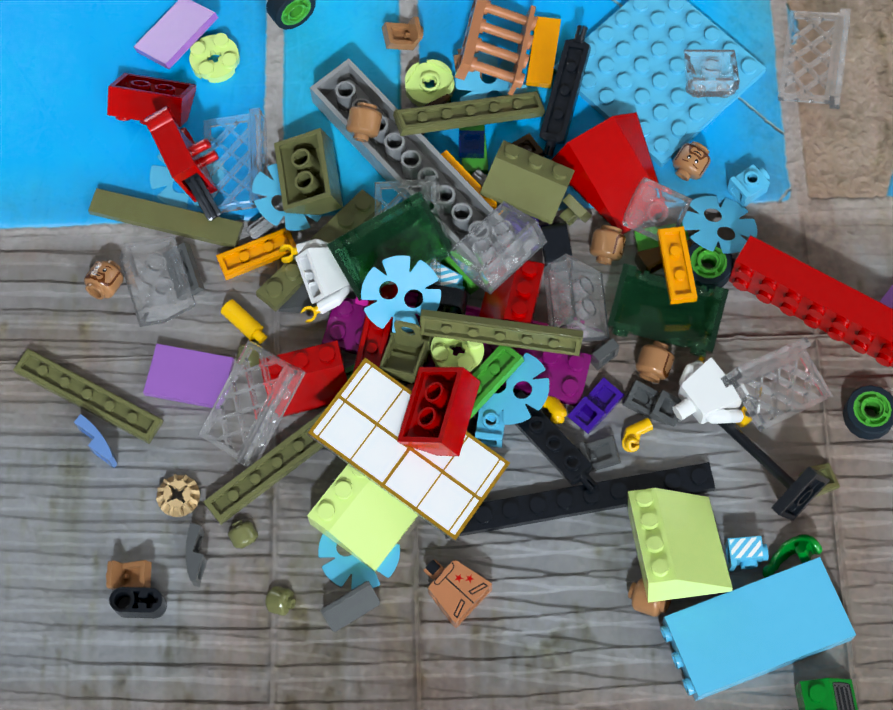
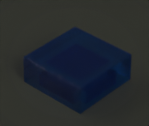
M459 130V158H484L485 131Z

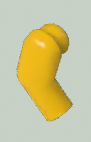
M548 396L542 408L548 409L551 413L550 421L552 423L562 424L565 420L564 417L567 416V410L559 399Z
M645 418L625 428L621 442L625 451H637L640 446L641 435L653 430L649 418Z

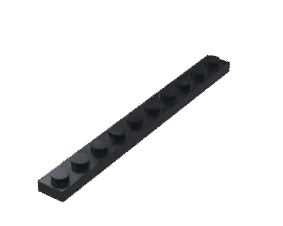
M710 463L596 482L599 484V487L596 490L594 489L592 493L584 485L482 502L458 537L627 507L628 491L660 488L689 494L711 492L715 490V484ZM445 533L446 539L452 538Z

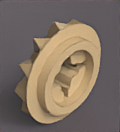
M174 474L168 479L164 478L160 487H157L156 500L158 506L165 514L172 517H183L190 514L197 507L200 500V490L195 480L186 474ZM172 488L177 489V491L185 490L182 493L184 503L177 498L171 500L174 496Z

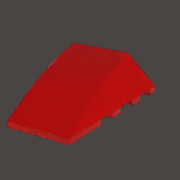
M637 112L608 118L567 142L552 159L556 163L575 170L569 185L588 204L590 203L611 226L620 228L623 235L667 210Z

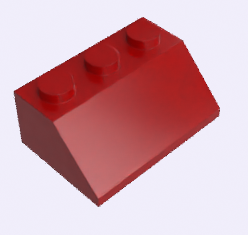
M123 73L108 86L107 115L115 116L120 121L139 120L141 124L146 125L144 118L168 106L177 120L178 127H181L188 120L196 92V84Z
M516 259L491 270L479 317L532 324L542 285L545 264Z
M338 340L259 359L274 419L328 406L348 381Z
M419 367L397 442L436 456L459 457L480 381L464 367Z

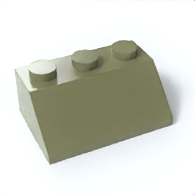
M321 128L274 143L283 210L285 213L322 215L343 208L333 141Z
M503 140L480 195L552 225L575 170Z

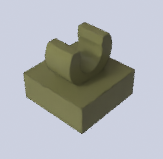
M570 193L562 200L569 208L564 210L560 217L569 226L578 217L584 223L592 217Z

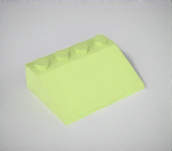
M348 463L307 517L310 525L373 571H376L419 516V513Z
M660 488L628 491V515L648 602L732 591L733 588L709 497Z

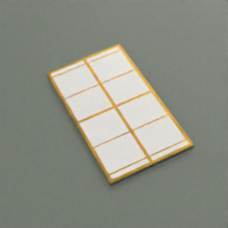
M364 358L315 424L309 428L307 435L455 542L503 472L508 469L510 462L467 431L459 457L436 456L398 443V436L412 391Z

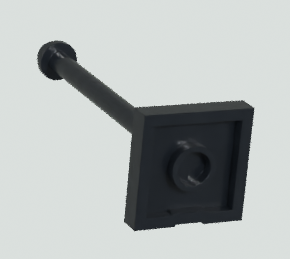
M733 423L718 424L787 488V491L771 507L779 516L794 521L830 481L822 472L810 466L795 481Z

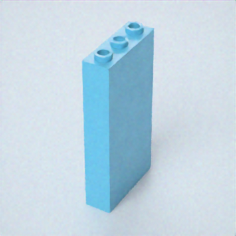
M820 557L667 615L663 618V626L660 627L665 642H670L674 650L671 656L676 668H681L685 679L682 680L684 688L689 696L693 695L695 701L849 642L856 636Z

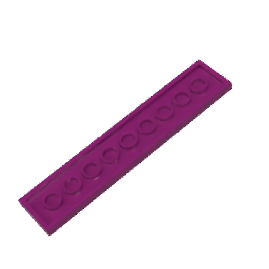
M345 298L339 306L331 310L322 344L338 340L341 351L357 355L366 317L364 308L367 306L355 304V299ZM483 343L484 358L482 363L499 345ZM458 346L451 348L454 356H457L459 353L464 354L465 352ZM511 347L521 356L529 353L543 364L545 371L533 379L549 378L548 396L556 397L563 404L577 406L582 399L592 355L580 352L579 356ZM429 354L428 360L424 363L423 367H435L431 354ZM521 381L514 386L513 392L522 390L526 395H530L532 387L530 383Z

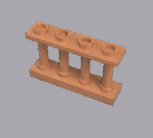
M473 0L455 78L465 80L468 72L475 70L510 82L508 94L513 96L516 88H521L525 79L522 69L526 68L530 56L526 54V51L530 49L534 38L533 35H530V32L534 30L538 17L534 16L536 6L531 5L527 14L523 15L491 4L490 0ZM489 13L523 25L521 34L487 23L486 19H483V15ZM485 32L517 43V53L483 42L482 38L478 37L479 33ZM480 51L513 62V71L510 72L477 61V57H474V52L478 53Z

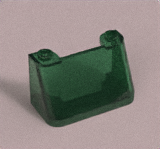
M425 188L327 244L359 301L362 300L361 290L365 277L373 267L387 276L382 263L384 259L401 255L410 256V272L419 260L425 263L436 258L437 262L444 260L452 255L450 250L454 247ZM386 281L381 284L379 288L380 295L382 294L380 289L392 281Z
M624 263L607 325L608 328L612 329V334L621 337H627L628 334L691 349L690 354L699 357H706V353L712 354L729 289L716 286L715 289L709 288V291H706L707 286L695 285L698 297L696 302L670 305L665 277L649 274L650 272L645 270L644 274L641 275L642 271L636 270L637 266Z

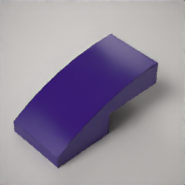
M603 377L587 397L584 396L567 417L589 434L625 395Z

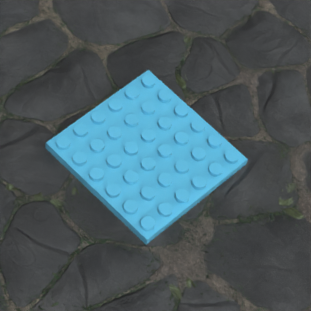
M629 0L585 38L584 42L590 45L591 51L579 96L606 120L612 116L637 112L650 157L662 168L678 153L683 144L689 143L765 74L766 67L686 0ZM559 62L554 66L553 73L555 75L557 73Z

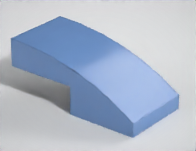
M80 414L74 423L79 431L92 439L88 445L93 454L115 468L117 461L110 446L98 429Z

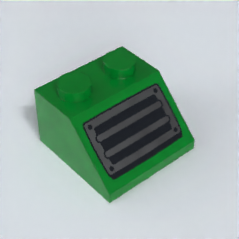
M823 678L800 681L795 687L799 710H858L852 679Z

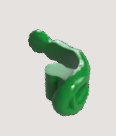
M801 534L788 539L781 544L771 557L769 564L763 568V577L766 578L774 575L779 566L793 554L797 553L801 563L810 561L813 554L819 555L822 553V546L814 537L807 534Z

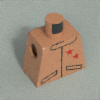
M433 559L424 569V572L433 580L428 587L429 595L455 628L492 591V583L457 560H453L444 568L438 561Z

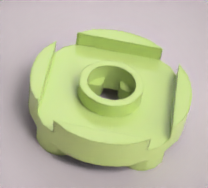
M224 33L205 36L190 47L189 61L192 71L198 78L201 79L202 77L211 83H219L231 78L240 63V55L236 44ZM212 55H219L218 62L214 63L213 60L208 61V59Z
M433 59L427 60L425 63L419 64L418 62L412 65L405 76L406 96L419 107L446 94L452 97L455 83L451 69L445 63ZM431 80H434V87L427 88L424 82L429 83Z
M434 337L431 342L430 354L435 367H464L467 371H472L473 373L482 364L484 346L483 343ZM458 346L465 352L464 354L459 353L457 356H454L451 348Z

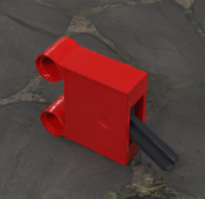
M168 106L144 118L172 178L194 202H198L207 220L211 221L219 217L221 211L211 195L217 191V188L206 168L208 164L218 160L219 156L215 150L202 157L200 156L201 152L211 147L209 140L205 138L195 143L186 127L181 129L178 127L177 120Z

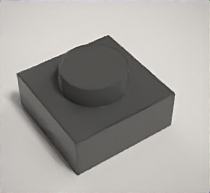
M613 338L607 343L604 341L600 342L592 350L591 364L597 371L618 355L619 344Z

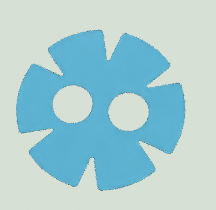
M483 52L474 54V57H477V61L498 67V57ZM503 59L498 68L512 72L514 63ZM469 71L465 80L456 78L457 90L471 91L460 97V101L487 98L488 93L493 90L500 92L502 96L509 95L510 82L496 78L495 82L487 84L481 80L480 72ZM523 84L521 88H516L514 94L527 93V85Z
M210 147L209 149L201 152L200 156L202 157L203 155L211 152L214 149ZM160 153L157 158L165 164ZM220 160L208 164L206 168L214 184H223L225 176L223 161ZM152 165L150 170L151 188L156 189L167 186L157 195V198L166 205L187 209L189 195L186 192L177 193L173 190L172 185L175 180L172 178L168 168ZM218 192L212 193V197L214 198ZM193 201L195 207H199L198 202Z
M277 164L267 166L273 180L264 173L259 172L253 181L252 192L267 196L254 201L262 216L275 226H278L283 216H285L286 230L300 231L310 228L304 214L285 213L284 211L276 210L272 206V198L275 195H281ZM305 214L315 222H318L322 216Z
M716 196L699 197L688 203L699 214L687 210L682 212L684 230H700L690 238L707 250L714 251L719 242L722 253L741 252L747 242L741 235L757 237L755 220L739 219L748 213V210L728 198H725L720 207ZM710 208L716 209L721 213L722 219L718 222L709 221L705 218L704 211ZM720 227H728L734 231L735 238L724 240L718 236L717 230Z
M401 255L384 259L382 263L387 276L373 267L365 277L362 285L361 299L377 300V302L364 308L366 315L381 329L393 317V333H396L394 328L396 320L420 326L415 313L421 316L422 309L437 311L439 307L441 290L425 289L438 281L437 275L422 260H419L412 271L409 272L410 256ZM392 281L397 285L398 293L393 299L388 300L381 297L379 288L382 283ZM418 290L422 293L423 302L419 307L410 308L405 304L404 297L408 291ZM401 327L406 333L413 331L408 327Z
M525 353L523 356L524 362L506 380L504 391L494 393L481 407L485 408L483 417L487 413H495L499 416L503 410L504 425L518 424L530 419L531 415L525 404L539 411L549 393V378L533 379L545 371L543 364L531 354ZM521 381L530 383L532 387L531 394L525 399H519L513 393L514 386ZM490 416L487 420L495 422L496 418Z
M322 534L319 542L318 557H335V559L322 566L324 573L333 583L342 587L350 574H352V590L366 581H369L372 588L380 585L375 571L353 555H340L337 552V544ZM399 544L395 545L377 569L378 572L387 578L393 574L400 557Z

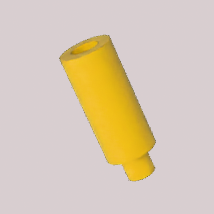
M234 299L229 300L222 307L221 314L250 341L255 339L261 344L267 339V335L262 332L264 327Z

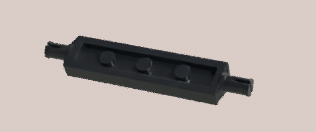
M578 25L575 38L565 40L539 135L541 139L546 141L543 156L547 158H553L556 144L566 143L591 51L590 45L584 42L588 30L585 26Z
M501 386L496 393H501L506 387ZM522 390L514 393L519 399L527 398V395ZM525 404L531 418L515 424L517 428L571 485L581 482L590 493L594 492V489L596 490L599 484L589 475L592 470V464L541 410L538 411Z

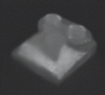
M684 50L685 90L688 94L695 98H727L736 93V90L739 89L740 79L735 50Z
M643 177L636 187L624 213L622 225L658 241V229L680 227L692 199Z

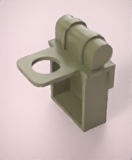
M396 320L394 322L396 333H390L391 337L379 368L395 380L414 384L419 367H423L424 363L428 360L433 336L422 335L421 329L417 324ZM401 327H408L413 331L406 333Z

